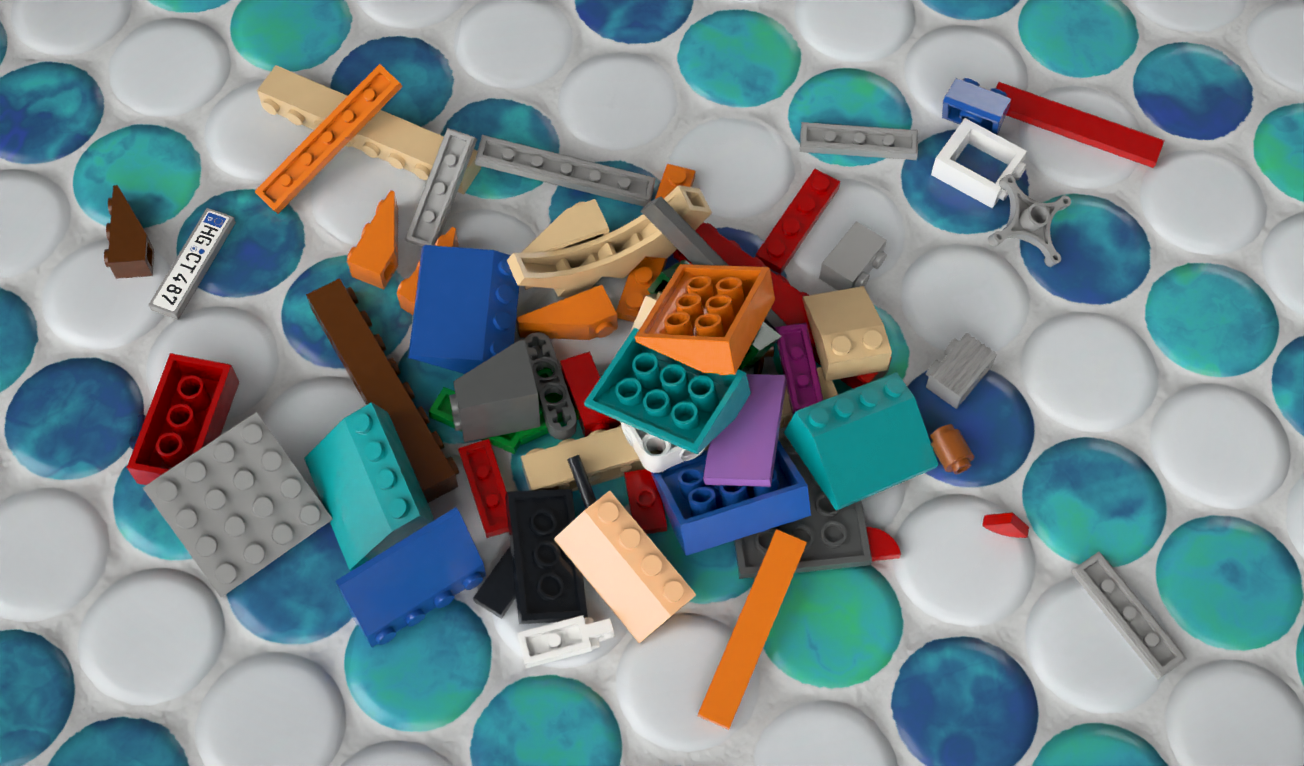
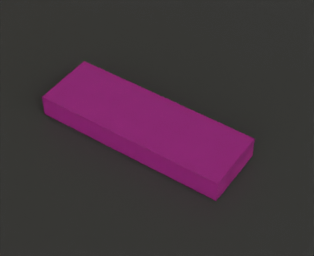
M807 323L775 327V331L782 336L777 341L783 374L786 377V388L792 416L796 411L824 400Z

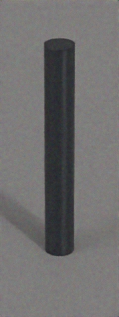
M580 455L568 458L567 461L584 506L587 509L597 500Z

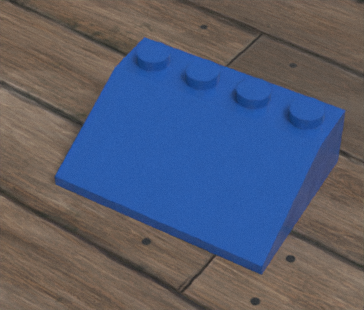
M424 245L421 251L408 358L466 374L514 344L519 286L507 262L511 255L496 250Z
M779 440L771 487L705 485L703 477L708 450H704L698 457L679 463L663 472H651L675 536L686 556L811 516L808 485Z
M455 507L336 580V584L352 618L370 646L374 647L377 644L383 645L388 643L396 636V632L407 625L411 627L418 624L425 618V614L434 608L447 606L453 601L454 596L464 589L471 590L477 587L487 575L484 563L459 510Z

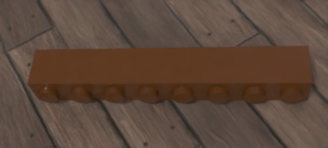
M339 278L306 294L313 314L365 404L368 405L372 402L389 413L427 503L458 488L456 475L460 472L451 456L445 458L441 451L445 447L436 431L430 432L427 427L430 421L422 406L416 408L412 402L415 396L407 381L401 383L398 375L401 372L393 357L386 358L384 351L387 350L380 335L378 333L373 335L369 329L373 325L366 311L362 310L359 312L356 307L359 301L351 287L345 288Z

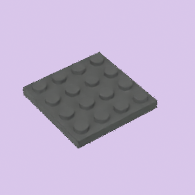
M783 447L808 485L811 516L734 540L739 579L757 576L776 529L807 542L795 573L871 565L872 557L861 500L836 511L794 447Z

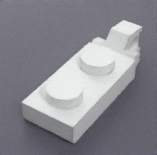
M583 615L517 633L526 668L590 652L592 649L600 647V641L615 637L610 618L593 622L592 617L584 618Z

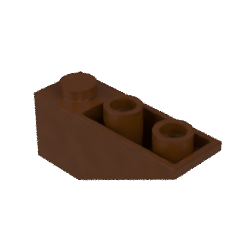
M113 185L112 198H108L111 222L106 224L109 249L104 250L105 265L110 267L116 279L153 276L154 248L119 186Z

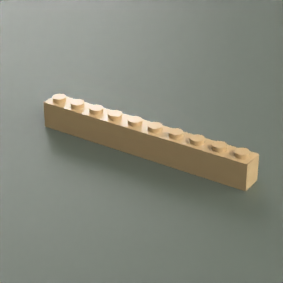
M818 367L817 372L823 399L826 400L838 395L833 381H825L822 368ZM787 388L785 389L780 429L787 427L793 417ZM621 425L607 431H593L587 437L577 440L572 438L565 439L559 442L558 445L550 448H535L526 455L521 456L523 472L530 491L572 489L573 492L578 490L567 461L568 458L580 455L591 486L622 477L624 472L645 469L634 448L628 443ZM653 450L650 453L660 454L662 451Z

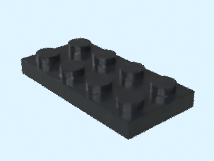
M572 489L507 492L505 501L519 624L559 622L582 615L584 618H587L583 575L554 540L558 534L576 519Z

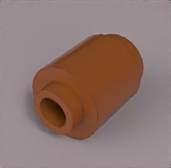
M948 424L931 434V445L946 472L960 474L972 466L971 461L974 459V455L959 429H955L952 424Z

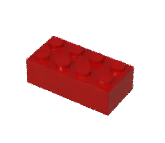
M170 353L127 465L128 471L137 484H149L221 436L239 385V380L232 365Z

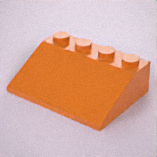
M680 264L635 335L636 342L703 373L735 375L775 301L770 268Z

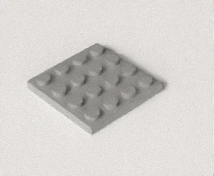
M257 412L143 487V490L220 597L226 595L333 520Z

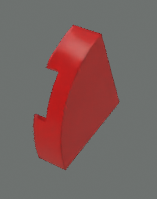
M1013 512L984 516L982 525L984 528L1008 537L1028 538L1029 527Z
M866 527L872 561L900 558L899 546L889 534L877 528Z

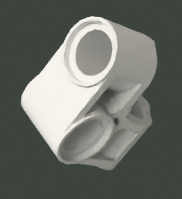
M620 422L628 443L634 448L643 467L652 473L663 472L679 463L692 460L705 450L704 448L699 454H695ZM653 450L662 451L660 454H652L650 452Z

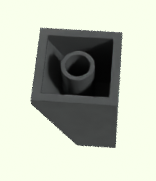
M525 340L515 342L453 381L455 394L449 395L455 431L462 430L464 442L540 427L538 392Z

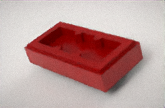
M646 469L624 472L630 512L633 519L646 534L667 531L663 502L651 472Z

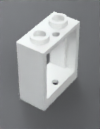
M964 118L935 158L931 175L993 209L999 199L1004 201L1008 196L1007 191L1000 187L999 181L1008 174L1013 175L1016 180L1020 179L1027 164L1023 163L1027 151ZM967 144L1008 165L996 183L955 162Z

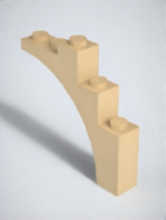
M678 185L664 198L694 230L712 214L700 188ZM643 214L623 227L588 242L554 251L537 253L513 252L507 259V262L518 286L554 288L558 297L568 298L591 289L601 277L625 278L646 256L668 259L677 248Z

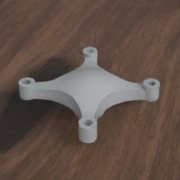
M1006 175L999 181V185L1009 195L1010 216L1006 227L1002 231H996L989 236L988 241L990 245L997 246L1007 238L1021 239L1042 251L1045 256L1044 262L1048 267L1058 264L1061 261V256L1056 252L1052 244L1050 225L1058 210L1061 211L1070 206L1071 199L1064 195L1052 203L1035 201L1020 190L1013 175Z

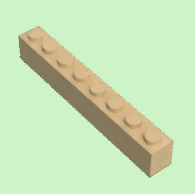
M275 65L257 90L261 105L268 113L281 115L288 118L295 125H304L313 130L347 97L343 93ZM380 110L345 146L355 147L362 150L369 157H378L389 162L397 169H406L420 179L428 180L444 136ZM476 150L472 152L458 192L463 195L481 169V166L475 165L478 152Z

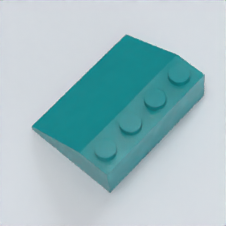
M634 328L585 400V407L690 452L699 454L736 419L749 398L751 391L746 372L737 370L735 375L703 373L637 343L635 335L639 329Z
M897 372L796 411L783 432L836 511L935 469L939 465L916 399Z
M372 402L345 417L304 458L321 502L333 519L330 521V524L350 571L435 520L389 413Z

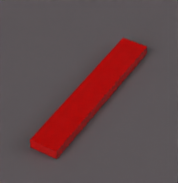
M998 81L995 89L1005 92L1007 97L1011 98L1006 116L1148 167H1155L1165 140Z

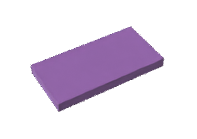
M746 374L751 394L736 419L709 443L703 477L705 485L771 487L786 389L785 375Z

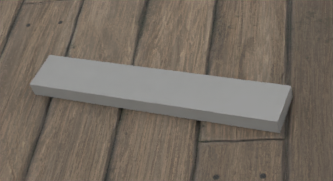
M486 135L481 137L475 159V165L643 207L651 202L656 179Z

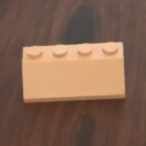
M608 491L584 510L554 538L555 542L638 643L643 641L696 596V593L611 491Z

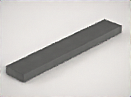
M662 197L647 203L641 210L654 226L693 265L729 266ZM770 308L763 322L773 330L778 326H786L783 320Z

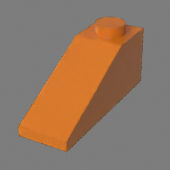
M603 285L516 317L518 334L521 338H525L531 333L540 332L547 335L550 339L591 340L596 337H606L618 329L617 313Z

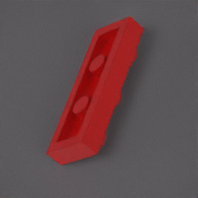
M486 439L458 448L486 538L509 532L505 501L507 491L490 440Z

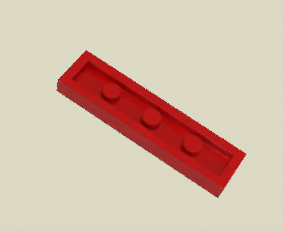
M814 169L761 245L755 257L759 258L766 267L781 274L838 191L841 181Z

